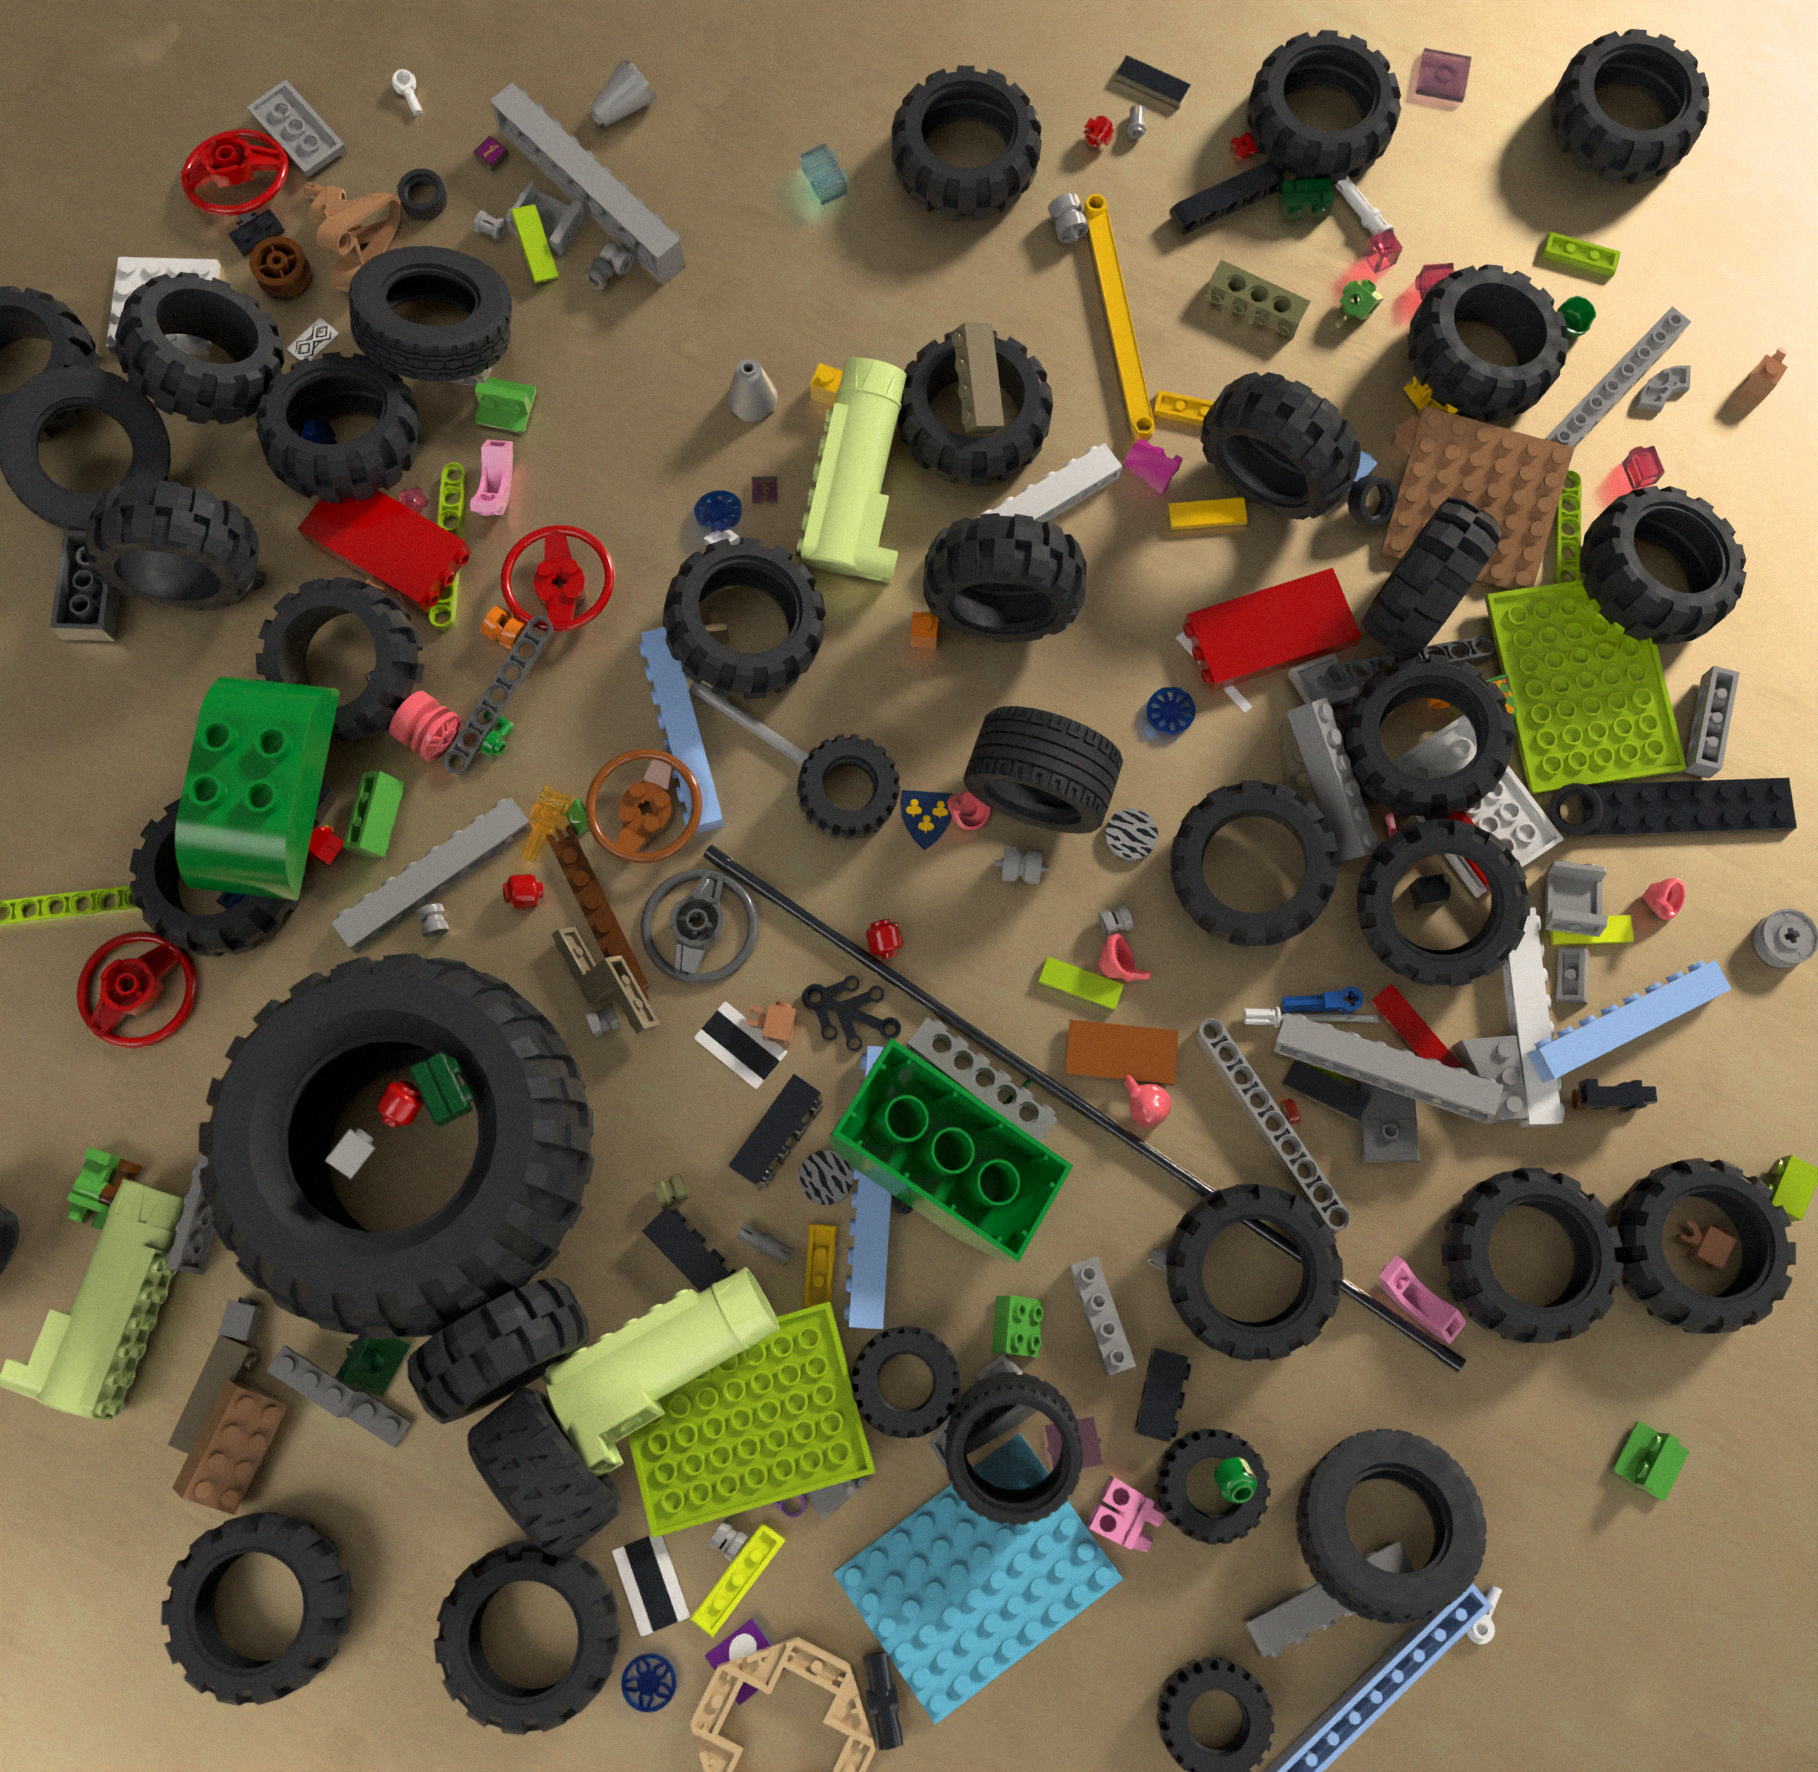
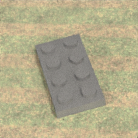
M286 79L247 106L249 113L282 146L285 153L307 178L347 150L344 143Z
M199 1156L198 1162L193 1167L191 1187L185 1195L183 1214L177 1222L175 1241L167 1256L168 1269L200 1275L204 1273L215 1235V1229L211 1223L215 1219L211 1213L216 1210L214 1206L207 1204L199 1179V1175H201L199 1169L208 1166V1157Z

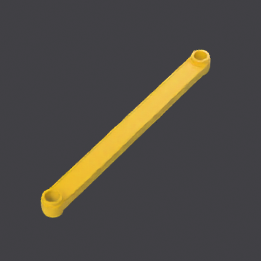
M1092 194L1085 202L1084 215L1089 225L1088 234L1133 439L1135 441L1142 439L1147 442L1153 436L1155 424L1107 203L1102 195ZM1138 427H1145L1148 431H1141Z

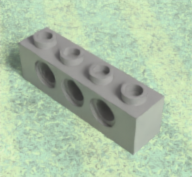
M1713 666L1701 676L1685 760L1687 769L1683 772L1709 779L1722 770L1740 672Z
M1096 1256L1070 1265L1068 1269L1105 1375L1110 1376L1135 1367L1134 1358L1098 1257Z

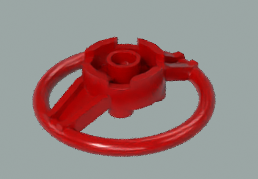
M235 129L221 132L203 141L190 153L181 172L182 188L188 200L204 212L218 216L246 214L264 206L279 193L287 179L288 158L285 150L273 137L260 131ZM247 140L261 142L270 147L271 149L255 145H249ZM254 171H278L275 180L265 192L248 202L238 205H214L201 199L194 191L212 180L217 187L226 188L243 182H251L255 178Z
M552 525L534 530L521 538L511 548L503 563L501 591L508 608L526 625L533 618L516 601L511 587V575L514 564L520 554L532 543L545 538L544 561L540 562L537 566L533 585L539 601L547 607L549 621L553 625V633L575 630L590 623L604 610L614 589L615 570L612 558L606 547L589 532L573 526ZM567 536L580 539L590 545L600 557L605 574L603 590L596 603L587 612L574 619L576 606L582 602L583 598L587 597L588 585L583 570L579 567L577 561L572 559ZM561 582L566 583L563 584V588L558 589L556 586L558 583ZM540 621L534 625L535 629L547 632V624Z
M146 931L122 934L101 945L85 963L77 984L78 1010L88 1029L100 1040L120 1048L151 1046L171 1036L185 1022L195 1002L197 977L193 963L185 950L172 944L162 936ZM149 942L159 945L138 958L117 959L106 966L100 975V980H102L100 999L92 1014L88 1000L89 984L96 967L103 958L113 950L130 943ZM180 962L185 975L186 988L182 1005L174 1018L162 1029L143 1037L128 1038L111 1033L127 1014L138 1016L154 1005L159 994L163 991V983L160 979ZM129 982L134 983L131 990H128L129 988L126 987Z

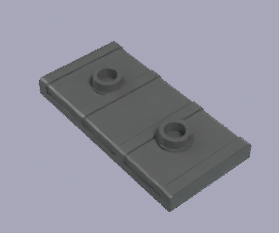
M1358 1080V1091L1370 1096V1101L1360 1118L1362 1163H1419L1416 1100Z

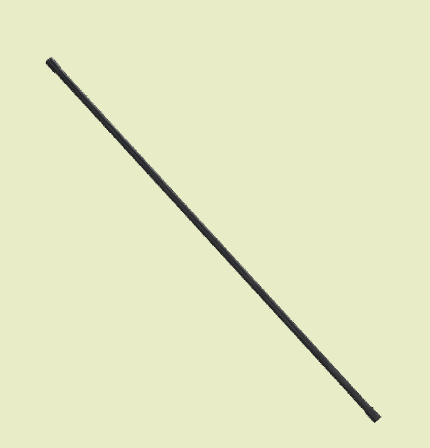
M713 844L706 849L703 858L734 876L1202 1198L1216 1191L745 869ZM1259 1219L1239 1222L1302 1266L1299 1250L1290 1240ZM1347 1279L1341 1280L1339 1292L1423 1348L1455 1373L1462 1369L1466 1362L1465 1358L1446 1345L1440 1344Z

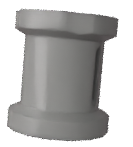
M481 210L475 218L474 231L487 233L493 239L499 241L506 231V220L503 218L496 219L489 216L486 211Z

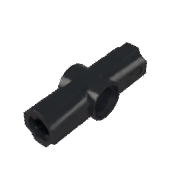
M884 1651L865 1655L862 1658L868 1687L866 1695L870 1717H873L878 1750H890L903 1746V1735L898 1716L900 1711L896 1686L892 1682L888 1654Z

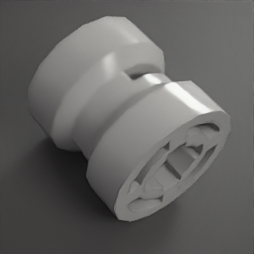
M609 241L603 247L599 257L606 261L614 269L615 273L620 276H624L634 262V255L627 250L622 251L620 246L613 241Z
M429 904L417 909L418 919L423 922L421 932L424 938H434L449 932L448 922L443 918L445 914L443 904Z
M1124 903L1116 906L1115 910H1104L1098 913L1101 927L1107 937L1116 934L1117 931H1128L1134 928L1132 917Z
M612 1003L604 1005L599 1011L592 1010L585 1013L595 1038L603 1036L607 1030L611 1029L614 1031L621 1028Z
M724 1520L708 1542V1545L713 1549H720L724 1557L732 1561L748 1536L742 1532H736L732 1529V1524Z

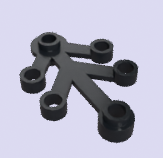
M847 976L844 981L826 988L820 984H812L806 987L802 994L803 1004L807 1009L816 1012L822 1027L821 1035L825 1041L832 1042L838 1036L837 1028L831 1025L826 1008L837 1013L847 1038L846 1046L850 1052H859L863 1046L862 1039L857 1036L851 1019L880 1031V1035L886 1040L890 1038L895 1040L899 1037L901 1024L896 1018L887 1017L882 1020L856 1009L870 1002L875 1004L882 1002L884 991L881 987L873 986L868 992L842 1002L831 997L845 991L849 993L856 992L860 986L856 976ZM849 980H854L857 983L852 989L846 986ZM878 990L881 992V997L873 999L871 993ZM819 994L821 999L819 1002H812L811 996ZM892 1025L895 1027V1032L887 1034L885 1028ZM827 1029H833L835 1034L833 1037L828 1038L824 1035V1032ZM851 1040H858L859 1046L851 1048L849 1045Z

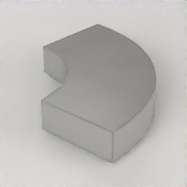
M1691 365L1672 366L1661 370L1660 373L1649 379L1638 396L1636 409L1661 412L1669 396L1675 393L1687 392L1690 389Z

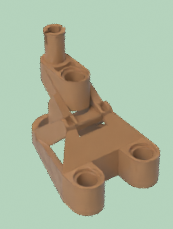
M307 182V185H304L303 194L308 199H314L309 208V219L311 222L320 225L316 233V244L320 249L339 254L340 259L331 269L330 284L333 288L349 293L351 281L357 270L368 260L386 252L402 220V202L399 197L387 192L372 193L347 201L343 188L333 185L323 187ZM389 202L390 209L387 220L363 228L360 224H357ZM370 242L361 253L359 245Z

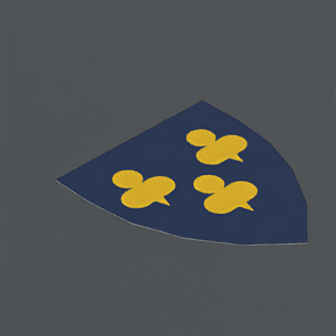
M902 790V817L906 829L913 840L924 851L937 842L946 831L952 818L947 800L954 793Z

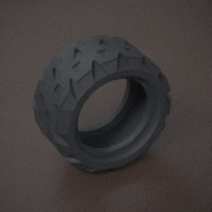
M526 1387L519 1388L470 1429L468 1433V1451L477 1470L511 1518L547 1554L560 1558L569 1557L619 1515L620 1495L610 1476L606 1473L596 1477L574 1451L569 1437L557 1421L548 1398L538 1390Z

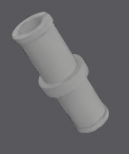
M746 1222L737 1236V1239H741L759 1249L758 1252L760 1254L766 1253L785 1265L794 1248H790L772 1238L773 1235L771 1233L765 1234Z

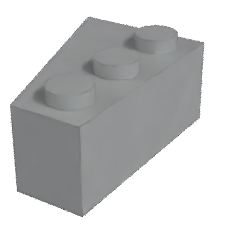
M1516 1035L1465 1039L1453 1045L1466 1067L1465 1070L1469 1074L1478 1077H1489L1498 1084L1504 1085L1496 1114L1491 1121L1492 1124L1519 1122L1529 1118Z

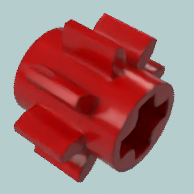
M1097 116L1095 120L1091 117L1089 118L1083 132L1086 135V142L1095 148L1101 147L1102 144L1108 146L1113 139L1112 134L1115 131L1112 129V122L1105 116Z

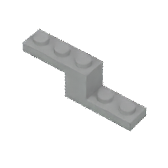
M288 1346L281 1348L267 1369V1372L337 1418L348 1417L393 1448L398 1446L413 1423L346 1378L332 1376Z

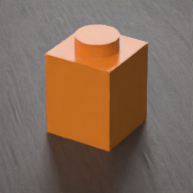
M913 611L910 647L936 649L938 617H933L932 613Z

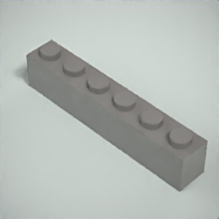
M1327 697L1286 711L1322 814L1325 816L1324 819L1331 832L1334 833L1339 862L1362 857L1374 852L1379 846L1377 835L1373 831L1368 810L1360 794L1359 784L1353 774L1351 761L1346 754L1342 736L1337 728L1333 717V710L1328 703Z
M1394 1539L1362 1555L1374 1566L1388 1572H1415L1402 1545ZM1315 1580L1241 1621L1258 1654L1262 1657L1268 1656V1658H1273L1284 1651L1283 1646L1291 1642L1299 1644L1310 1637L1309 1632L1317 1628L1320 1631L1325 1630L1335 1624V1618L1342 1614L1348 1617L1356 1612L1353 1611L1351 1613L1339 1605L1336 1599L1333 1600L1322 1589L1323 1586Z

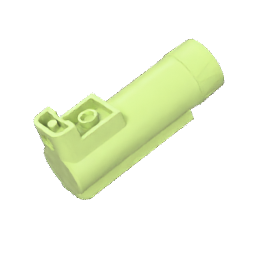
M860 357L845 360L840 386L836 392L833 410L828 409L823 431L828 432V435H822L818 456L822 457V461L816 460L812 481L817 483L816 486H810L807 506L811 507L810 512L805 511L801 531L805 532V537L799 536L795 556L800 557V563H805L813 568L830 573L860 576L888 584L892 580L898 551L878 547L889 499L888 495L880 494L896 421L901 409V398L906 381V373L894 365Z
M122 1180L107 1212L108 1215L70 1311L50 1309L30 1360H27L25 1363L16 1359H6L0 1374V1387L34 1398L41 1404L53 1409L93 1420H111L114 1416H118L121 1413L127 1389L135 1379V1369L138 1361L146 1351V1341L149 1333L156 1326V1315L160 1305L167 1298V1287L171 1277L177 1272V1270L167 1268V1256L175 1241L177 1234L176 1225L183 1214L185 1197L131 1180Z
M747 1267L726 1279L713 1283L712 1286L699 1294L693 1289L677 1292L672 1297L673 1300L668 1303L651 1307L647 1311L648 1314L642 1318H634L625 1322L621 1330L614 1334L607 1333L599 1337L595 1345L588 1349L586 1347L578 1349L571 1354L572 1358L563 1363L557 1362L546 1368V1373L542 1378L546 1385V1395L551 1409L560 1426L569 1437L574 1451L596 1477L604 1475L624 1464L615 1442L665 1414L659 1402L661 1397L746 1349H750L754 1344L780 1329L768 1299Z

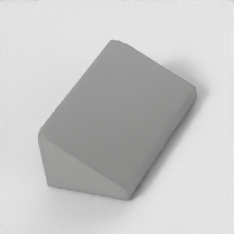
M1558 948L1556 1001L1588 1004L1590 952L1586 948Z

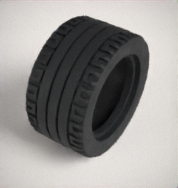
M1003 706L993 709L985 716L964 774V783L968 791L976 799L1016 820L1052 831L1076 834L1091 833L1102 826L1119 778L1123 759L1120 750L1113 742L1084 724L1044 710L1021 706Z

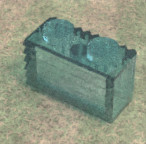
M826 143L799 154V166L821 205L847 194V183H849L847 172L844 168L840 170L836 153L833 149L829 150Z

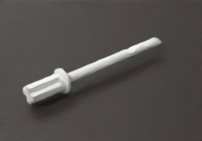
M1275 1006L1274 1009H1244L1243 1023L1274 1025L1275 1028H1279L1280 1021H1284L1286 1013H1281L1279 1006ZM1297 1013L1313 1022L1380 1023L1379 1015Z

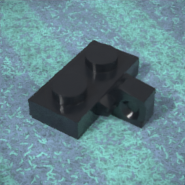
M268 209L260 215L256 212L238 215L240 221L237 222L239 228L230 232L228 236L244 257L252 252L261 241L278 236L285 229L271 209Z

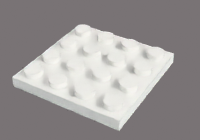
M118 257L106 345L109 351L116 352L115 346L117 342L115 334L125 301L135 289L142 284L144 285L151 278L166 273L171 278H175L180 272L198 273L199 278L212 280L213 277L219 279L220 263L218 260ZM186 334L165 335L174 346L184 353L210 354V341Z

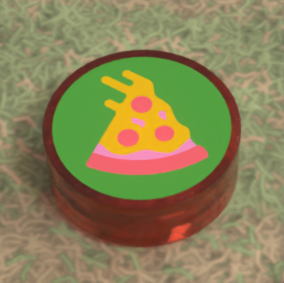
M1288 1098L1280 1101L1281 1112L1290 1126L1298 1125L1300 1123V1115L1293 1099Z

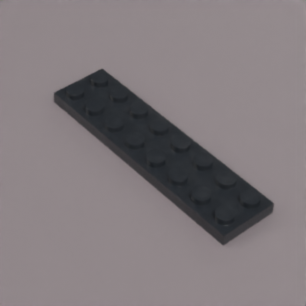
M1760 778L1587 785L1593 788L1601 798L1604 811L1603 818L1598 827L1582 836L1583 838L1793 831L1797 826L1790 779ZM1577 794L1582 824L1592 815L1593 806L1587 797Z

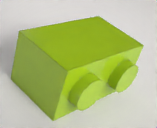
M1793 1155L1781 1157L1773 1164L1771 1169L1773 1176L1770 1183L1766 1184L1773 1192L1769 1199L1775 1207L1783 1205L1790 1222L1801 1221L1818 1184V1168Z

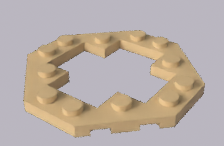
M799 1637L717 1665L690 1720V1727L697 1743L704 1772H733L743 1748L717 1734L743 1681L770 1695L784 1667L835 1693L823 1718V1723L848 1735L831 1772H866L876 1751L850 1664Z

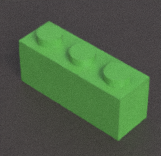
M381 771L363 772L342 848L366 858L385 857L389 847L392 827L395 824L398 805L402 798L404 782Z

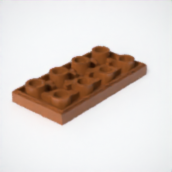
M1070 1019L1065 1075L1126 1081V1075H1130L1136 1082L1174 1086L1179 1030Z

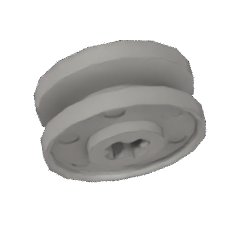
M1781 909L1761 919L1756 925L1753 934L1754 948L1759 957L1767 964L1777 968H1791L1810 959L1817 951L1818 929L1813 920L1805 913L1795 909Z

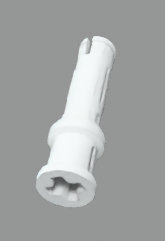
M1348 176L1346 180L1338 181V184L1335 186L1336 189L1362 219L1361 225L1369 229L1374 236V241L1379 244L1390 237L1394 227L1386 223L1381 216L1382 212L1369 204Z

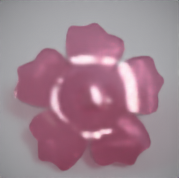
M419 486L411 488V493L405 488L400 491V503L418 514L422 512L421 508L428 507L429 500L423 495L424 491Z

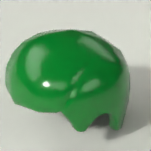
M1576 295L1567 299L1557 310V312H1562L1567 326V337L1577 338L1584 335L1591 329V324L1596 318V310L1593 303L1582 296Z

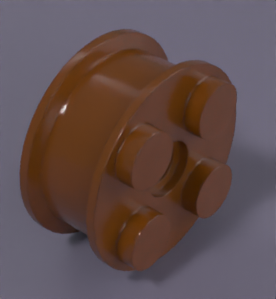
M283 236L270 237L261 241L250 255V270L257 279L260 288L268 295L277 298H287L298 294L308 285L311 277V267L302 248L296 241Z

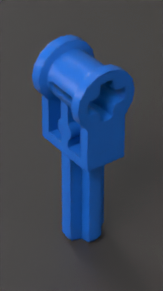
M1349 986L1342 991L1323 992L1321 995L1283 997L1281 1008L1284 1013L1320 1011V1013L1339 1012L1341 1014H1352L1362 1006L1364 996L1360 989ZM1346 996H1348L1349 1000H1353L1354 1003L1351 1006L1348 1001H1344Z

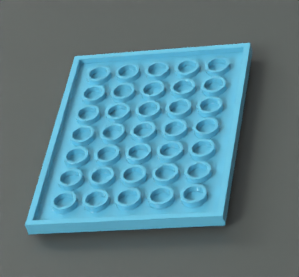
M1020 1433L1016 1434L973 1467L974 1471L985 1481L1004 1489L1027 1488L1042 1481L1048 1475V1472ZM951 1483L833 1572L935 1725L1123 1580L1068 1501L1058 1511L1051 1512L1049 1517L1043 1518L1038 1522H1028V1525L1010 1526V1523L1002 1525L998 1524V1522L987 1520V1517L983 1515L980 1517L976 1512L970 1510L967 1507V1503L961 1501L952 1487L953 1483Z

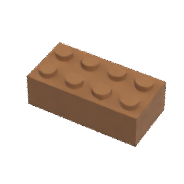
M227 1378L172 1489L182 1499L235 1515L289 1405L274 1394Z

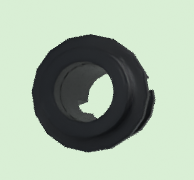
M894 1197L893 1207L897 1213L906 1215L913 1211V1208L910 1206L901 1208L899 1206L901 1200Z

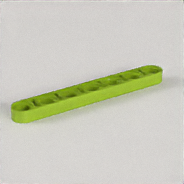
M453 462L447 464L442 470L437 525L462 539L467 474L462 465ZM452 471H460L461 477L458 480L451 481L448 479ZM451 494L459 495V500L455 504L446 503V499ZM450 517L457 519L454 527L446 528L444 526L446 519ZM459 571L455 575L453 583L445 588L451 590L449 598L445 600L439 599L437 604L429 610V620L439 631H447L455 623ZM440 613L449 614V618L444 624L436 623V617Z
M1568 470L1566 478L1571 479L1575 486L1570 489L1563 486L1555 513L1554 584L1564 582L1561 578L1562 572L1572 574L1573 581L1581 580L1579 557L1581 551L1582 481L1580 475L1572 470ZM1562 502H1571L1574 506V511H1565L1562 508ZM1570 525L1574 529V534H1564L1561 526ZM1568 548L1572 550L1574 557L1572 559L1564 558L1561 554V549Z
M130 885L0 901V908L6 907L8 909V916L0 921V928L142 910L131 903ZM111 894L116 895V904L111 908H106L104 906L105 898ZM82 898H88L90 901L89 907L84 911H79L77 909L78 901ZM61 901L63 905L61 912L51 914L50 906L52 903ZM29 904H34L36 908L34 915L25 918L23 916L24 908Z

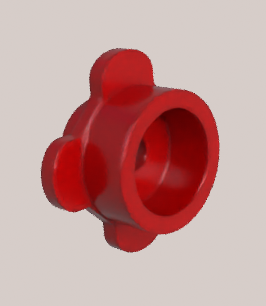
M1248 132L1244 136L1239 138L1233 137L1231 140L1234 153L1240 159H1247L1252 154L1258 152Z

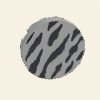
M1135 808L1122 809L1115 813L1108 821L1105 830L1106 845L1111 853L1126 861H1138L1147 857L1155 848L1158 839V829L1153 818L1146 812Z
M820 1150L810 1154L803 1161L799 1170L798 1183L802 1193L811 1202L820 1206H832L842 1201L849 1194L853 1185V1171L850 1164L837 1152Z

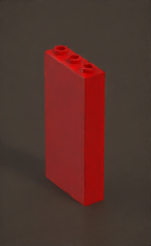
M380 490L374 491L373 498L356 502L355 497L342 499V504L324 503L319 500L297 528L309 543L370 580L373 577L398 592L403 600L425 613L437 604L442 592L453 583L455 575L461 567L468 563L472 554L464 540Z
M1333 567L1188 613L1183 624L1185 637L1187 639L1190 638L1193 645L1192 654L1194 660L1200 662L1202 680L1205 685H1209L1211 692L1354 647L1362 637Z

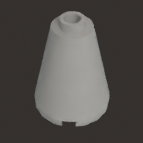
M625 58L590 105L592 110L590 116L598 126L603 123L607 127L654 102L658 97L654 90L651 92L647 88L649 83L632 62L629 63L628 58Z
M751 358L743 359L737 364L728 391V404L731 411L741 420L748 422L762 421L776 409L778 402L777 390L758 361Z

